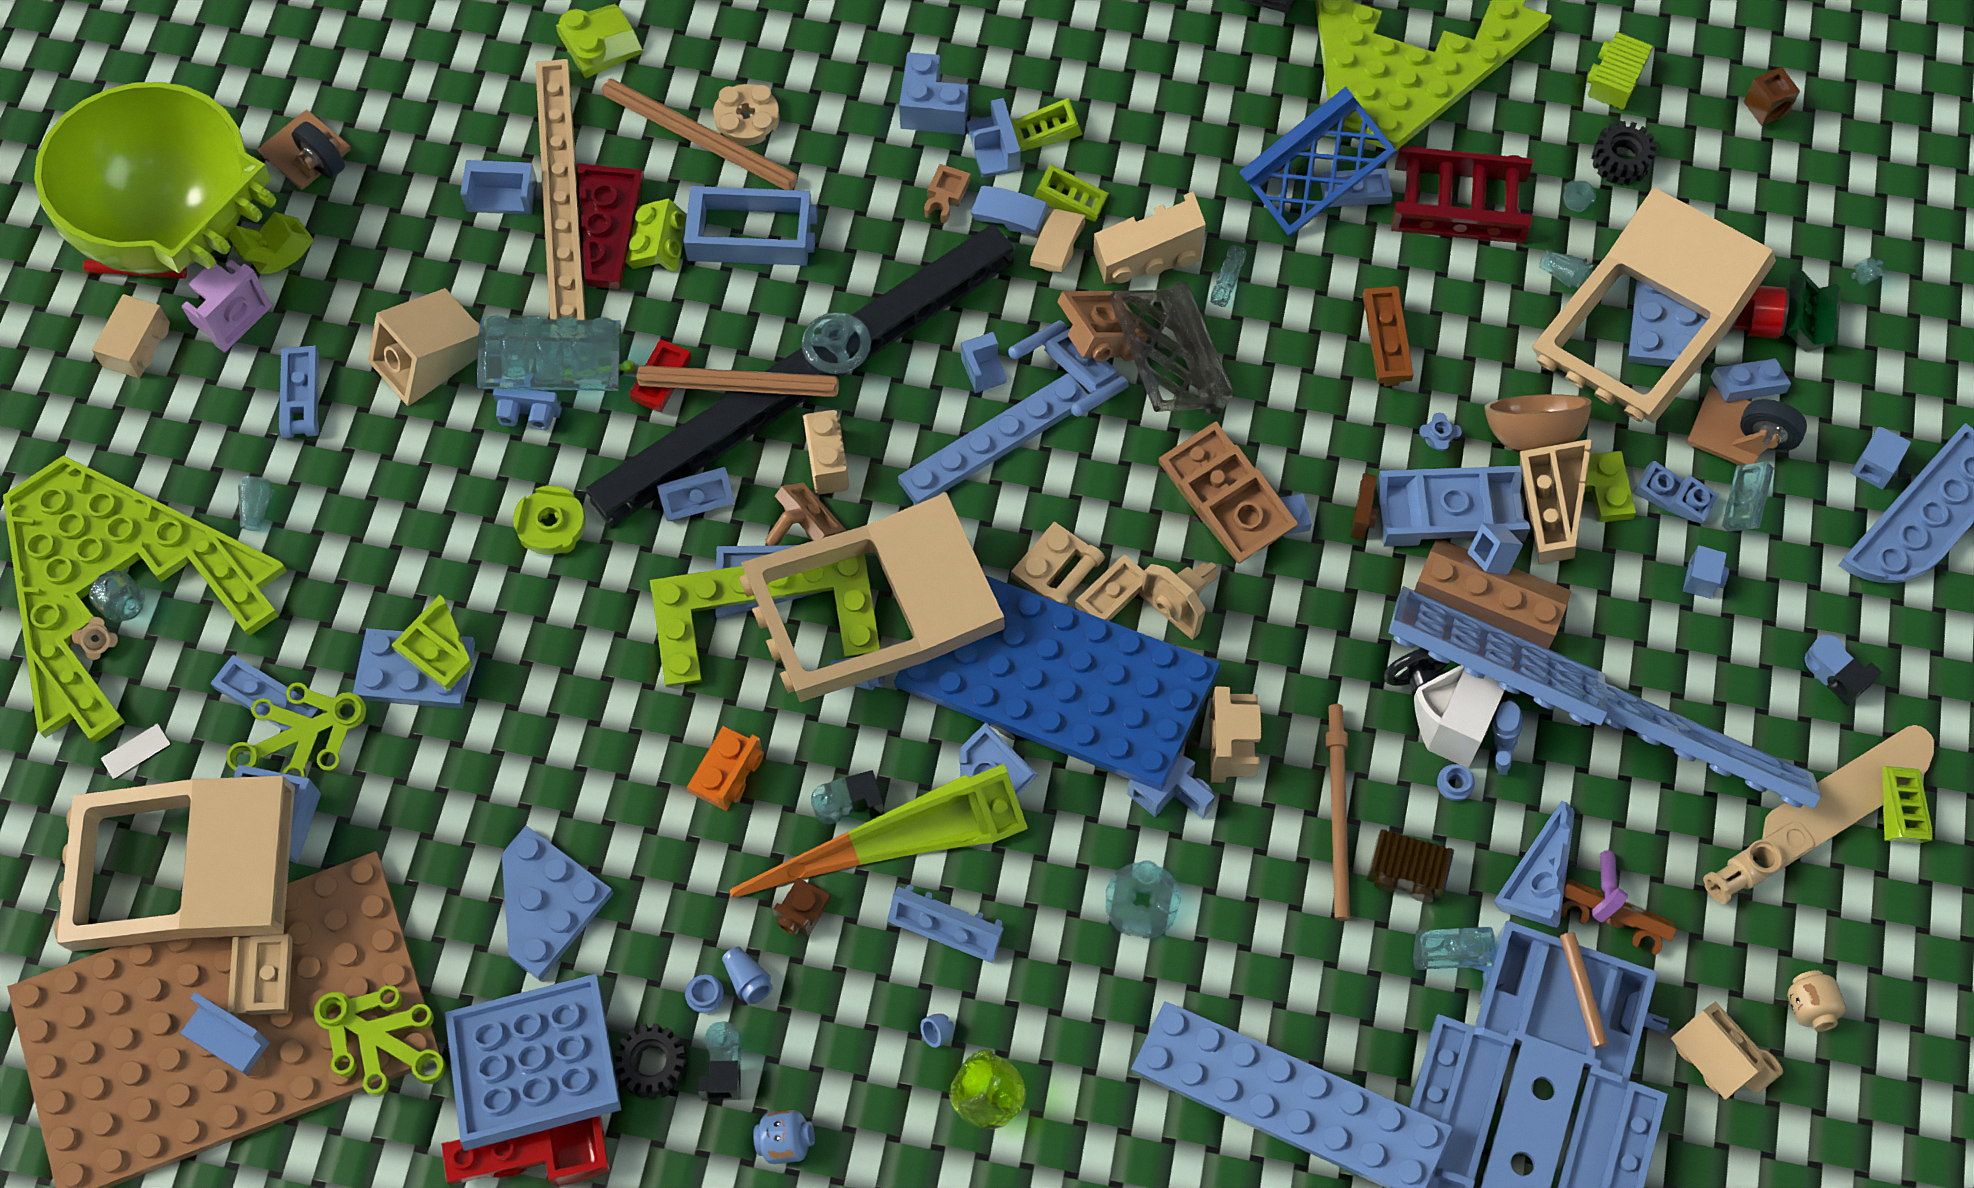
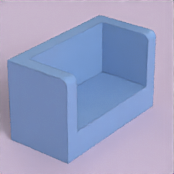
M466 160L461 186V197L466 211L532 215L538 183L533 164Z

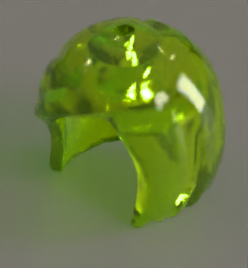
M990 1049L979 1050L977 1053H973L971 1057H968L962 1064V1068L958 1071L951 1084L949 1097L955 1111L967 1123L981 1129H998L1006 1126L1019 1114L1026 1100V1087L1022 1076L1009 1061L995 1055Z

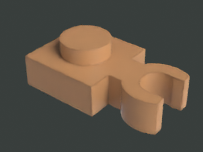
M939 164L927 189L930 199L926 201L924 206L925 217L929 218L933 210H941V223L945 224L950 217L949 204L959 207L971 181L970 173Z

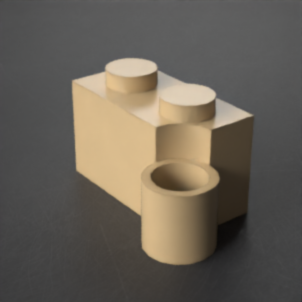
M1716 1001L1702 1010L1671 1038L1676 1044L1677 1051L1681 1057L1687 1062L1693 1063L1704 1075L1703 1078L1707 1086L1715 1093L1720 1094L1725 1100L1743 1085L1754 1093H1760L1783 1073L1778 1060L1768 1051L1759 1049Z

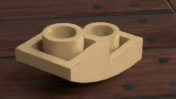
M1054 209L1037 240L1030 259V266L1043 268L1050 272L1062 273L1073 256L1074 242L1085 227V215Z

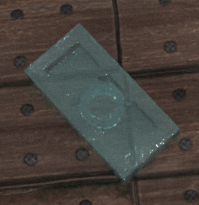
M1769 462L1736 466L1722 526L1728 532L1760 528L1774 470Z

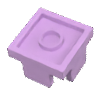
M231 259L225 264L229 272L216 264L211 270L204 268L189 283L192 290L206 299L205 302L198 308H195L187 301L182 305L190 322L212 339L214 345L224 353L272 307L255 271L246 264L239 266Z

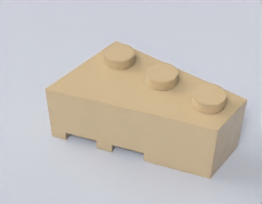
M1193 191L1183 195L1185 201L1168 209L1162 204L1154 208L1156 213L1137 222L1132 217L1094 234L1093 252L1105 285L1114 282L1124 283L1131 278L1146 274L1157 275L1167 269L1179 266L1189 267L1201 261L1206 223Z
M1592 439L1520 451L1522 479L1539 564L1575 558Z

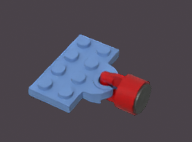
M1636 280L1627 363L1670 367L1708 319ZM1759 285L1728 332L1731 329L1748 330V336L1779 339L1785 331L1789 291H1786L1784 287Z

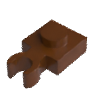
M1364 473L1362 475L1350 538L1364 540L1367 528L1374 529L1378 508L1372 507L1377 476Z

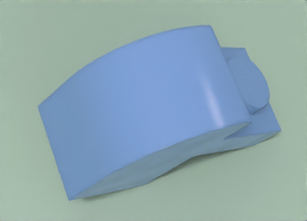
M1179 755L1162 792L1133 780L1129 781L1127 795L1154 817L1175 797L1200 818L1204 819L1212 810L1215 798L1212 794V789L1203 780L1192 778L1195 762L1182 755Z

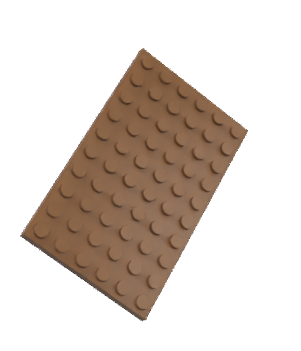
M377 851L287 884L283 934H289L293 938L288 1013L238 1014V1016H234L257 1030L270 1042L247 1076L188 1040L180 1032L199 1008L190 999L194 992L226 1012L228 1011L233 937L250 938V936L186 938L117 946L7 986L55 1188H110L365 1091L363 1087L365 1071L359 1037L347 1028L348 1053L356 1059L357 1069L352 1076L347 1078L339 1077L332 1070L331 1060L333 1052L329 1031L320 1027L314 1017V1008L318 1000L330 992H341L351 999L378 992L381 987L386 985L396 987L402 995V1003L399 1008L394 1011H385L381 1007H377L356 1014L366 1021L408 1011L416 1004L426 1005L383 864ZM387 993L383 998V1003L389 1004L393 1002L395 993ZM341 1007L332 1008L329 1012V1018L338 1017L341 1013ZM418 1012L415 1016V1022H423L427 1017V1012ZM433 1025L424 1030H418L412 1026L388 1033L418 1052L430 1049L438 1052L442 1057ZM377 1047L382 1073L389 1081L412 1073L411 1066ZM350 1059L341 1060L338 1064V1070H346L350 1065ZM374 1078L370 1083V1088L382 1084V1078Z

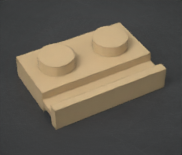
M289 934L250 936V938L233 937L228 1013L233 1016H238V1014L288 1013L293 941Z

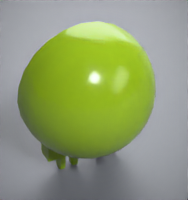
M165 82L131 83L106 89L82 100L59 118L46 134L36 156L34 180L39 201L58 233L86 257L120 271L151 274L166 273L174 270L180 273L185 267L195 262L211 270L217 261L210 253L216 250L226 255L231 250V246L226 241V238L235 225H237L240 216L243 215L254 222H258L262 218L263 214L259 208L253 205V203L251 204L250 201L254 199L269 208H272L277 201L274 195L264 188L271 181L266 165L247 154L242 134L227 110L210 96L187 86Z

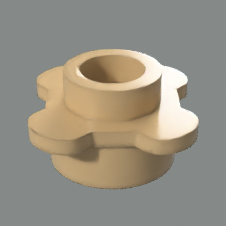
M92 617L87 626L83 629L75 630L72 634L73 642L80 644L83 650L86 651V657L91 660L98 659L102 652L108 647H114L118 642L117 635L108 631L104 626V620L100 617ZM97 635L99 639L94 642L91 640V637Z

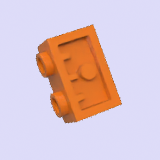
M722 726L686 787L688 793L727 811L732 801L736 803L741 798L746 787L744 781L750 770L756 771L763 759L764 752L762 751L760 738L752 734L749 739Z

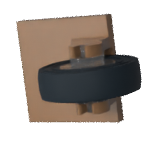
M306 109L260 146L257 151L298 188L303 190L321 174L330 179L337 176L345 168L342 157L351 150V147Z
M1710 385L1686 444L1753 470L1758 456L1767 448L1778 451L1797 448L1806 434L1807 421L1797 409L1776 400L1760 399L1751 402L1743 399L1725 402L1718 389Z

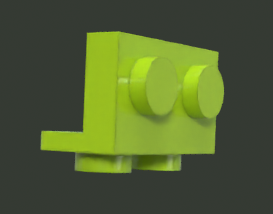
M669 198L638 206L625 263L633 269L660 263L669 272L677 271L684 242L687 214Z

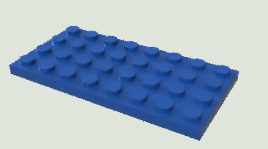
M985 575L1003 613L1005 629L927 662L899 670L894 679L895 687L1162 792L1218 676L1220 662Z

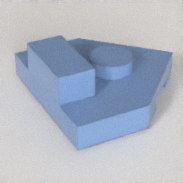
M987 723L960 747V777L965 774L971 777L1004 764L1017 797L1038 777L1028 764Z

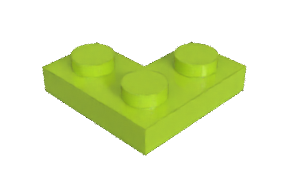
M1622 451L1590 454L1585 492L1591 491L1598 523L1633 519L1636 510Z

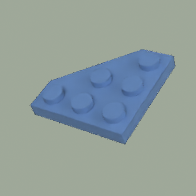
M526 825L502 853L508 953L511 960L541 981L614 893L610 887Z

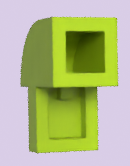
M277 212L271 215L259 231L235 225L228 236L235 246L234 250L237 255L246 261L252 262L260 274L276 273L295 263L314 242V239L298 218Z

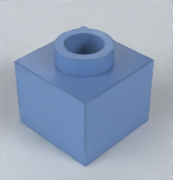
M1482 523L1467 553L1485 572L1508 575L1523 544L1505 525Z
M1698 545L1689 560L1683 592L1711 599L1718 587L1724 588L1729 574V568L1724 567L1727 553Z

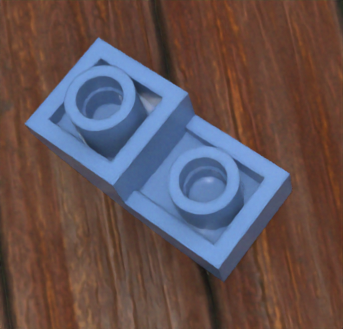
M982 185L970 214L975 221L1001 223L1009 231L1038 234L1049 205L1047 202L1022 193Z
M1656 461L1651 462L1646 467L1633 491L1656 506L1697 523H1703L1706 520L1719 495L1691 475L1681 479Z

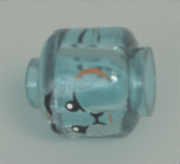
M114 569L106 571L94 580L90 587L89 599L91 604L109 621L119 623L131 620L141 612L145 601V592L143 587L123 570Z

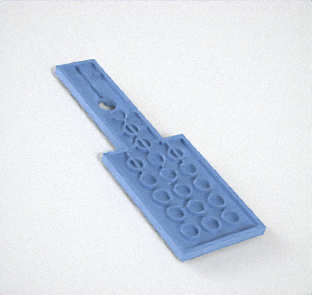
M1405 586L1402 587L1388 633L1394 635L1393 639L1399 644L1414 648L1415 645L1429 650L1428 654L1432 658L1443 663H1449L1452 660L1463 665V670L1474 677L1483 679L1486 675L1499 681L1498 685L1506 691L1514 694H1519L1522 691L1534 696L1533 700L1545 708L1553 710L1557 706L1570 712L1569 716L1579 723L1590 725L1593 722L1601 726L1604 720L1605 723L1619 730H1625L1628 727L1639 732V737L1650 744L1659 746L1662 742L1675 748L1674 752L1687 760L1695 761L1698 758L1710 763L1709 767L1721 775L1730 777L1733 773L1746 779L1745 783L1753 789L1761 792H1766L1769 789L1781 794L1780 798L1792 806L1801 808L1804 804L1814 809L1821 795L1813 773L1605 683V673Z

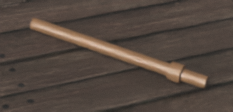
M1332 704L1328 707L1329 732L1326 733V749L1330 751L1335 920L1347 921L1350 920L1345 750L1348 749V733L1344 731L1343 705Z

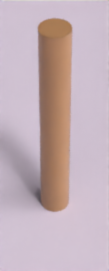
M1574 932L1565 933L1560 936L1592 1048H1605L1608 1046V1041L1576 934Z

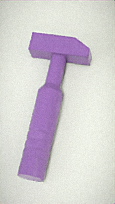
M1605 850L1600 854L1601 888L1605 892V899L1592 909L1593 917L1601 923L1620 909L1628 898L1626 892L1619 887L1617 888L1615 854L1610 850Z

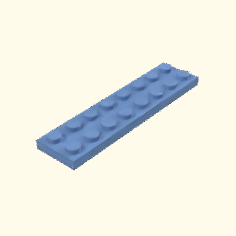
M1164 1001L1131 1067L1133 1074L1385 1188H1429L1453 1134V1127L1167 1001Z

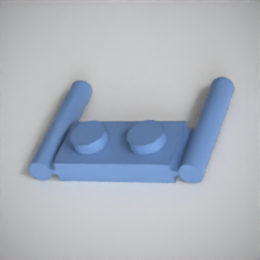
M1058 320L1009 348L1008 353L1012 359H1018L1044 345V351L1091 393L1072 405L1071 411L1073 415L1079 417L1127 389L1129 383L1124 376L1119 377L1117 375L1118 371L1109 362H1096L1094 358H1083L1067 335L1070 329L1066 330L1065 323Z

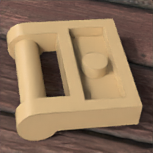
M1054 521L1011 571V578L1032 593L1066 605L1068 603L1067 597L1093 567H1098L1102 563L1105 556L1097 547L1086 544ZM1075 555L1081 558L1079 563L1056 589L1049 587Z

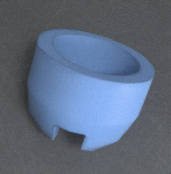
M933 1014L924 1018L921 1022L922 1036L931 1047L945 1044L953 1037L954 1023L948 1021L949 1017L945 1014Z

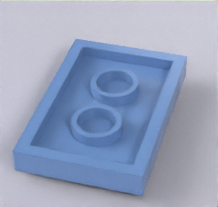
M366 628L353 689L354 694L358 695L363 701L463 709L470 669L447 692L394 651L392 644L404 631ZM461 636L472 662L475 641L473 637Z

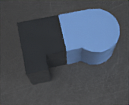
M1832 635L1818 637L1805 654V663L1809 670L1847 706L1868 689L1882 673L1872 662L1864 668L1846 652L1842 641Z

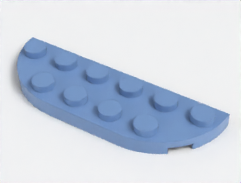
M1965 423L1842 559L1838 565L1839 567L1865 580L1879 583H1901L1926 574L1942 560L1974 523V429Z

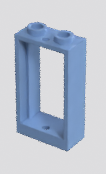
M690 186L684 236L687 261L807 266L808 253H814L815 233H810L811 224L817 225L818 206L817 204H812L810 191ZM707 209L800 213L797 240L705 237Z

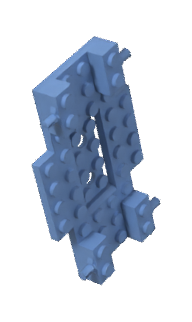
M1506 921L1498 934L1494 950L1488 957L1466 949L1461 965L1483 971L1484 985L1478 1002L1481 1005L1475 1026L1437 1014L1409 1108L1453 1127V1134L1429 1188H1473L1475 1175L1514 1043L1521 1046L1515 1061L1507 1096L1504 1100V1107L1494 1136L1487 1167L1483 1174L1481 1188H1551L1583 1067L1588 1069L1556 1188H1644L1668 1094L1629 1081L1643 1027L1664 1034L1668 1026L1669 1018L1647 1012L1657 971L1579 945L1608 1041L1607 1047L1593 1049L1560 938ZM1537 1079L1549 1081L1554 1089L1552 1098L1549 1100L1538 1099L1532 1092V1083ZM1515 1154H1525L1532 1160L1533 1170L1529 1175L1522 1176L1514 1172L1511 1167V1158Z

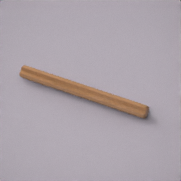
M644 365L638 367L636 375L640 386L828 397L837 396L839 390L838 377L826 375Z

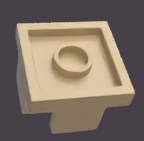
M1215 687L1209 713L1211 783H1225L1227 777L1257 776L1260 760L1259 757H1255L1254 742H1259L1261 739L1260 706L1257 705L1258 695L1230 694V687Z

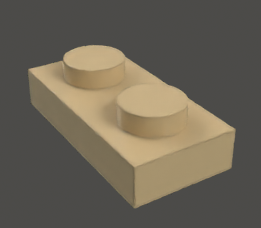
M1124 554L1075 600V607L1080 611L1110 621L1140 592L1144 570Z

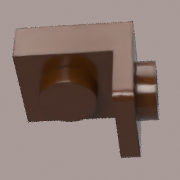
M797 878L782 904L777 903L773 909L775 919L778 921V927L794 936L799 932L809 937L831 900L830 894Z

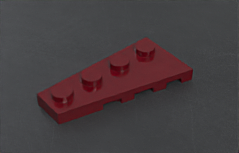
M578 163L582 211L581 222L584 240V267L587 286L621 289L626 266L625 261L644 181L643 170Z

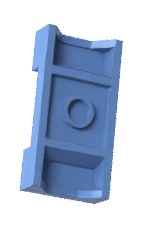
M1521 466L1380 471L1376 485L1384 547L1419 545L1421 539L1475 537L1482 523L1505 525L1520 542H1524L1530 531V525L1523 517L1520 496Z

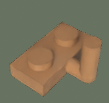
M803 482L781 486L775 497L784 506L785 512L780 516L766 537L765 542L769 546H778L792 524L796 523L801 525L806 535L812 541L847 530Z

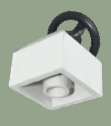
M1424 648L1417 649L1400 657L1385 670V682L1392 686L1411 685L1415 693L1414 704L1417 722L1427 750L1469 769L1505 689L1498 685L1499 681L1486 675L1481 679L1468 674L1463 670V665L1439 676L1438 672L1449 663H1443L1432 658L1428 654L1429 650ZM1407 667V669L1403 671L1400 675H1396L1399 671Z

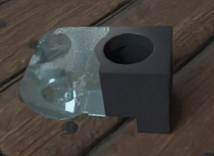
M873 770L822 784L811 795V805L814 814L820 822L825 824H834L840 821L844 815L866 809L869 810L871 818L885 814Z
M724 1021L716 1022L708 1028L705 1034V1043L710 1054L709 1076H699L698 1092L702 1101L741 1100V1040L734 1025Z

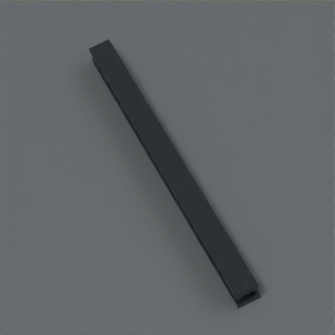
M992 223L764 372L836 376L839 379L1013 265L1014 259L1010 256V253L1014 251V246ZM734 391L587 486L586 491L590 497V503L609 528H612L659 497L657 485L691 476L811 396Z

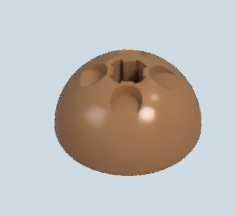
M1563 394L1517 396L1486 404L1485 415L1488 425L1496 438L1507 448L1520 453V451L1575 442L1588 423L1592 401L1582 396Z

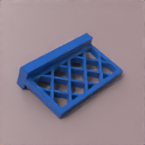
M1345 86L1239 172L1287 235L1291 237L1395 155L1397 151ZM1357 111L1363 119L1361 133L1343 132L1345 119ZM1338 125V130H1337V131H1331L1333 128H1335V127ZM1367 125L1375 135L1366 134ZM1323 136L1336 137L1334 155L1316 153L1318 140ZM1342 137L1360 139L1357 157L1339 155ZM1365 139L1378 140L1386 148L1375 159L1363 158ZM1311 147V153L1305 152L1308 148ZM1297 157L1310 158L1307 176L1290 174L1291 162ZM1315 158L1333 160L1330 178L1313 177ZM1338 161L1356 162L1355 175L1348 180L1336 179ZM1362 163H1369L1361 169ZM1283 168H1285L1284 174L1278 173ZM1271 178L1283 179L1280 197L1267 196L1261 186ZM1289 180L1306 181L1304 199L1286 198ZM1312 182L1329 183L1328 196L1322 201L1309 200ZM1335 184L1341 185L1334 191ZM1272 202H1280L1279 210ZM1285 203L1303 205L1301 217L1289 225L1283 217ZM1308 205L1314 206L1307 212Z

